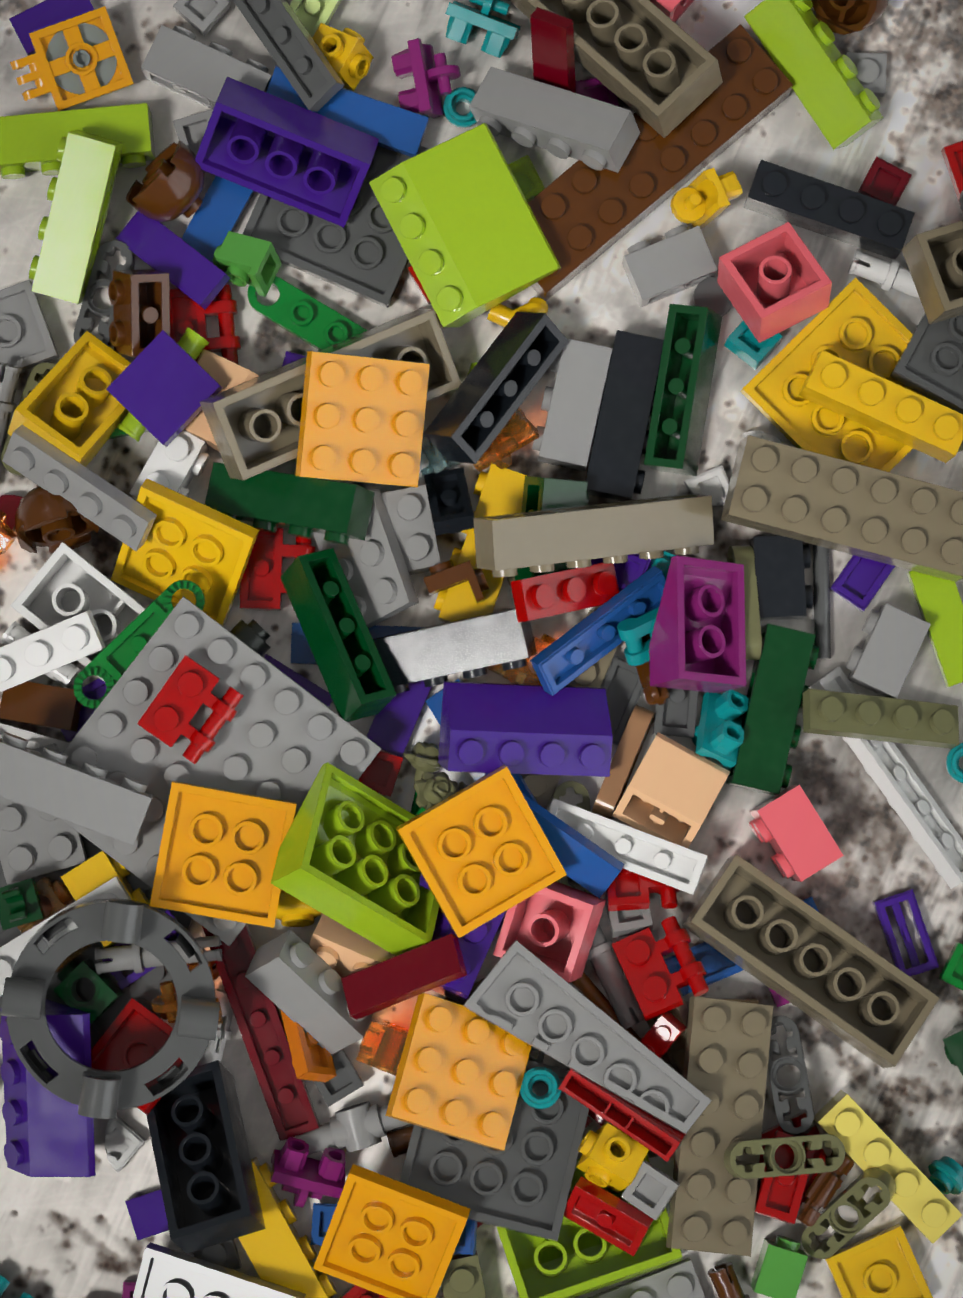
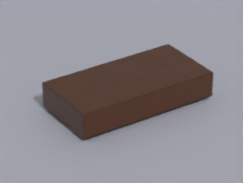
M27 681L3 691L0 704V718L77 732L82 704L74 696L73 689Z

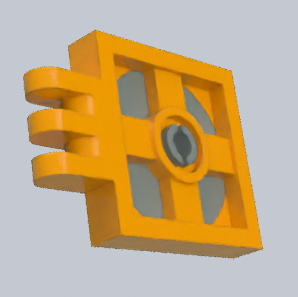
M105 6L29 33L36 53L10 62L12 70H19L27 65L29 66L31 73L16 78L18 86L34 80L37 87L22 93L24 101L51 92L58 111L134 84Z

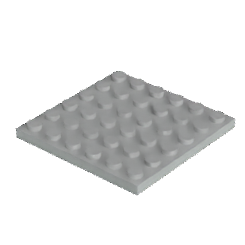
M183 596L63 751L64 754L68 755L67 763L82 768L84 762H88L108 770L106 777L122 783L124 777H129L148 785L146 792L154 795L134 846L74 823L63 821L153 888L172 781L297 803L295 819L323 764L328 762L358 780L382 748ZM185 655L220 678L211 691L218 698L222 699L230 686L244 695L235 708L238 713L231 722H225L213 739L216 742L209 753L204 752L196 764L182 756L191 743L182 734L171 748L137 724ZM202 704L189 723L200 730L213 710ZM186 913L213 935H219V939L228 946L232 944L247 924Z

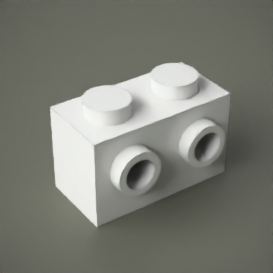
M182 430L167 447L158 441L129 494L137 500L141 485L146 479H150L189 497L190 490L187 489L194 475L198 477L201 475L209 461L210 455L207 454L209 450L208 445L205 441L185 430Z

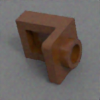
M452 560L439 563L429 568L430 576L423 578L430 595L469 581L477 604L485 601L482 592L489 590L482 569H473L470 560L454 566Z

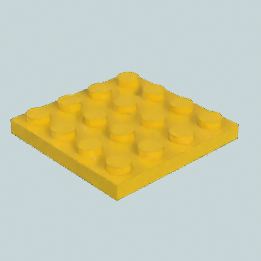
M855 277L829 303V307L822 310L740 392L796 448L890 472L913 449L912 447L798 395L815 358L822 350L918 393L890 377L913 334Z

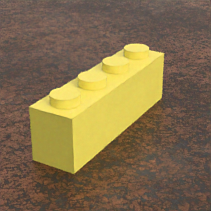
M840 1090L815 1114V1122L827 1134L834 1135L841 1140L845 1153L863 1172L871 1168H879L892 1176L895 1181L896 1191L891 1202L932 1244L962 1216L959 1210L843 1090Z

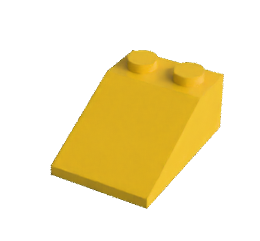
M86 331L16 407L7 434L12 436L13 431L24 425L86 467L129 412L106 389L131 362Z

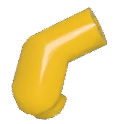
M533 297L529 300V303L516 309L509 308L500 303L490 310L487 320L505 327L517 311L546 313L547 315L549 307L547 302L540 297Z

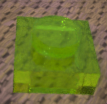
M528 155L508 164L527 203L545 189Z

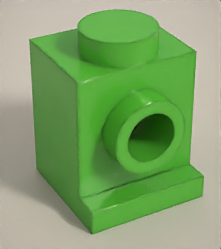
M228 231L223 243L216 248L213 256V264L230 277L229 282L240 287H245L246 285L254 286L258 295L266 297L282 265L272 242Z

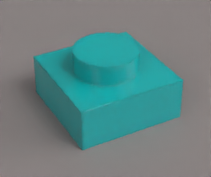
M742 321L728 336L724 346L756 370L780 344L783 336L778 333L759 343L746 323Z

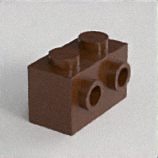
M153 269L113 270V281L110 282L108 289L109 300L113 305L114 322H111L109 327L110 341L114 346V351L117 353L137 357L162 330L170 336L169 273Z

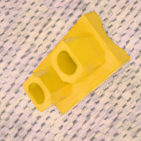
M713 167L703 171L686 188L677 191L671 199L670 206L676 219L683 223H692V228L700 226V229H702L731 205L730 200L738 198L743 191L733 171L718 176Z

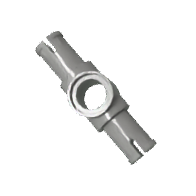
M368 1101L335 1112L336 1117L330 1118V1122L319 1126L315 1130L300 1134L296 1138L304 1140L309 1144L308 1155L324 1151L328 1147H337L340 1150L346 1148L348 1153L382 1142L381 1137L387 1136V1131L411 1123L385 1116L388 1105L379 1107L378 1104L371 1106Z

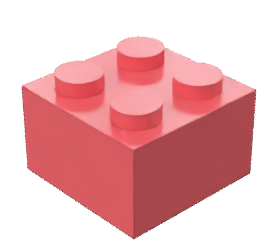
M790 222L719 257L717 282L759 343L829 307L832 282Z
M800 784L789 786L781 791L779 795L773 796L750 810L754 819L749 822V825L761 843L769 842L776 853L770 859L782 878L786 877L787 879L791 878L792 881L802 882L844 856Z
M556 881L506 911L493 955L501 958L514 941L517 940L565 981L571 983L583 975L606 900L599 899L592 894Z

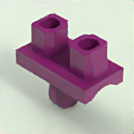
M419 38L407 41L409 49H405L391 57L393 70L397 77L401 79L410 76L414 77L415 88L399 92L400 108L417 114H425L433 119L445 116L441 95L452 93L450 81L461 76L460 68L457 65H447L445 53L434 55L432 45L422 44Z
M293 1137L287 1139L281 1150L274 1149L271 1157V1182L282 1184V1191L294 1193V1206L303 1208L307 1197L321 1200L323 1195L340 1198L346 1182V1161L343 1150L328 1147L324 1149L321 1160L307 1157L309 1144L304 1140Z

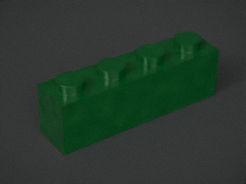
M679 304L669 305L644 465L660 472L697 476L722 316L708 307Z
M213 462L204 505L238 521L253 522L252 527L261 531L276 533L277 526L289 528L288 534L292 536L312 539L313 532L325 534V541L348 545L349 538L365 541L375 492L355 484L299 477L273 471H264L246 480L232 479L229 477L223 463Z
M334 548L298 556L280 578L339 716L346 722L376 715L397 694Z
M768 623L761 627V656L759 660H754L746 695L749 699L748 709L743 714L741 726L744 730L743 744L738 748L737 764L729 770L730 773L726 784L769 795H779L781 788L786 789L791 778L792 765L787 764L790 748L796 749L800 738L801 725H797L796 720L799 708L803 709V692L810 689L809 685H805L808 669L813 670L816 665L819 646L814 645L815 634Z

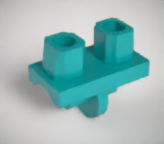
M455 0L453 3L449 2L445 13L450 16L446 37L451 40L467 44L473 26H478L488 30L481 51L501 58L511 40L516 39L519 35L520 25L491 15L492 11L507 16L511 5L501 0H469L482 6V10H478Z
M733 689L723 694L710 692L704 694L700 724L695 727L694 737H692V742L696 746V754L715 758L721 762L723 767L729 770L737 764L738 748L743 744L744 730L741 726L743 714L748 709L749 699L747 696Z

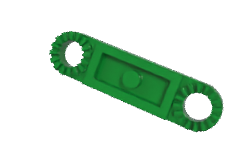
M278 276L275 277L272 285L279 290L280 295L277 302L273 305L265 306L257 301L255 287L251 285L248 287L247 296L252 309L318 350H323L368 331Z
M179 580L172 583L77 675L73 690L78 702L88 708H97L174 609L172 605L173 594L179 589H189L196 597V606L203 610L205 597L202 589L192 581ZM99 676L105 681L107 688L102 698L90 699L84 694L83 682L87 677Z

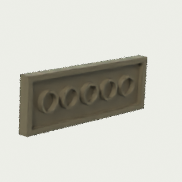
M698 996L690 997L682 1077L712 1101L687 1131L675 1150L673 1179L680 1183V1186L670 1201L667 1248L751 1257L758 1178L740 1179L733 1177L724 1166V1153L733 1142L762 1138L773 1006ZM743 1148V1155L736 1156L737 1165H743L745 1171L747 1164L757 1163L760 1160V1155L746 1154L745 1148Z

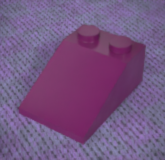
M685 556L672 557L649 645L650 686L720 693L746 686L744 564Z

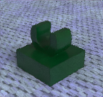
M34 878L0 888V922L3 930L45 918Z

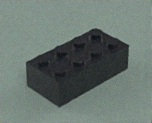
M219 1060L195 1067L176 1088L162 1096L150 1113L146 1115L170 1238L186 1254L266 1229L233 1075Z

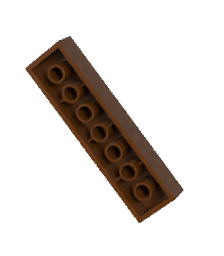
M741 24L708 51L718 60L723 83L665 138L639 115L634 113L633 116L640 134L618 173L605 168L595 170L587 166L583 161L578 160L528 202L561 266L559 270L531 285L542 299L547 301L788 98L793 84Z

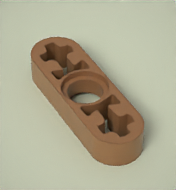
M636 705L633 709L612 759L610 777L604 778L592 813L612 820V814L623 796L653 723L655 712Z

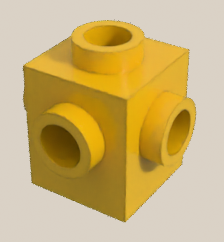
M320 23L312 38L345 84L343 87L354 91L360 80L367 75L370 63L374 57L365 47V39L354 30L344 28L343 31Z
M606 1123L596 1132L589 1130L578 1147V1152L582 1153V1156L576 1167L585 1173L588 1181L599 1187H608L614 1192L619 1193L631 1185L649 1149L614 1125Z

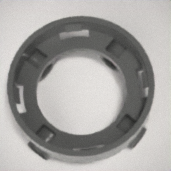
M116 898L97 899L72 906L60 912L39 928L22 950L11 977H6L1 1006V1016H7L9 1035L14 1049L27 1071L37 1082L54 1095L72 1104L79 1105V1115L97 1119H115L117 1110L129 1109L150 1103L176 1088L196 1067L209 1041L216 1040L220 1002H216L210 966L201 947L190 932L176 919L160 909L150 907L148 904L139 901ZM71 918L78 928L60 937L43 954L37 946L40 940L45 937L49 942L59 932L67 928L65 920ZM173 930L179 934L175 941L183 949L187 957L190 958L195 955L199 963L192 971L189 970L185 960L176 948L164 938ZM100 941L135 944L152 953L169 972L177 994L178 1006L175 1024L164 1045L146 1061L122 1070L94 1069L71 1058L55 1041L46 1018L45 1001L47 988L57 968L68 956L78 949ZM31 1040L45 1062L58 1073L55 1077L46 1070L48 1066L39 1057L35 1049H29L27 1043ZM180 1057L183 1063L179 1067L174 1065L167 1073L156 1079L158 1083L150 1087L146 1086V1083L163 1074Z

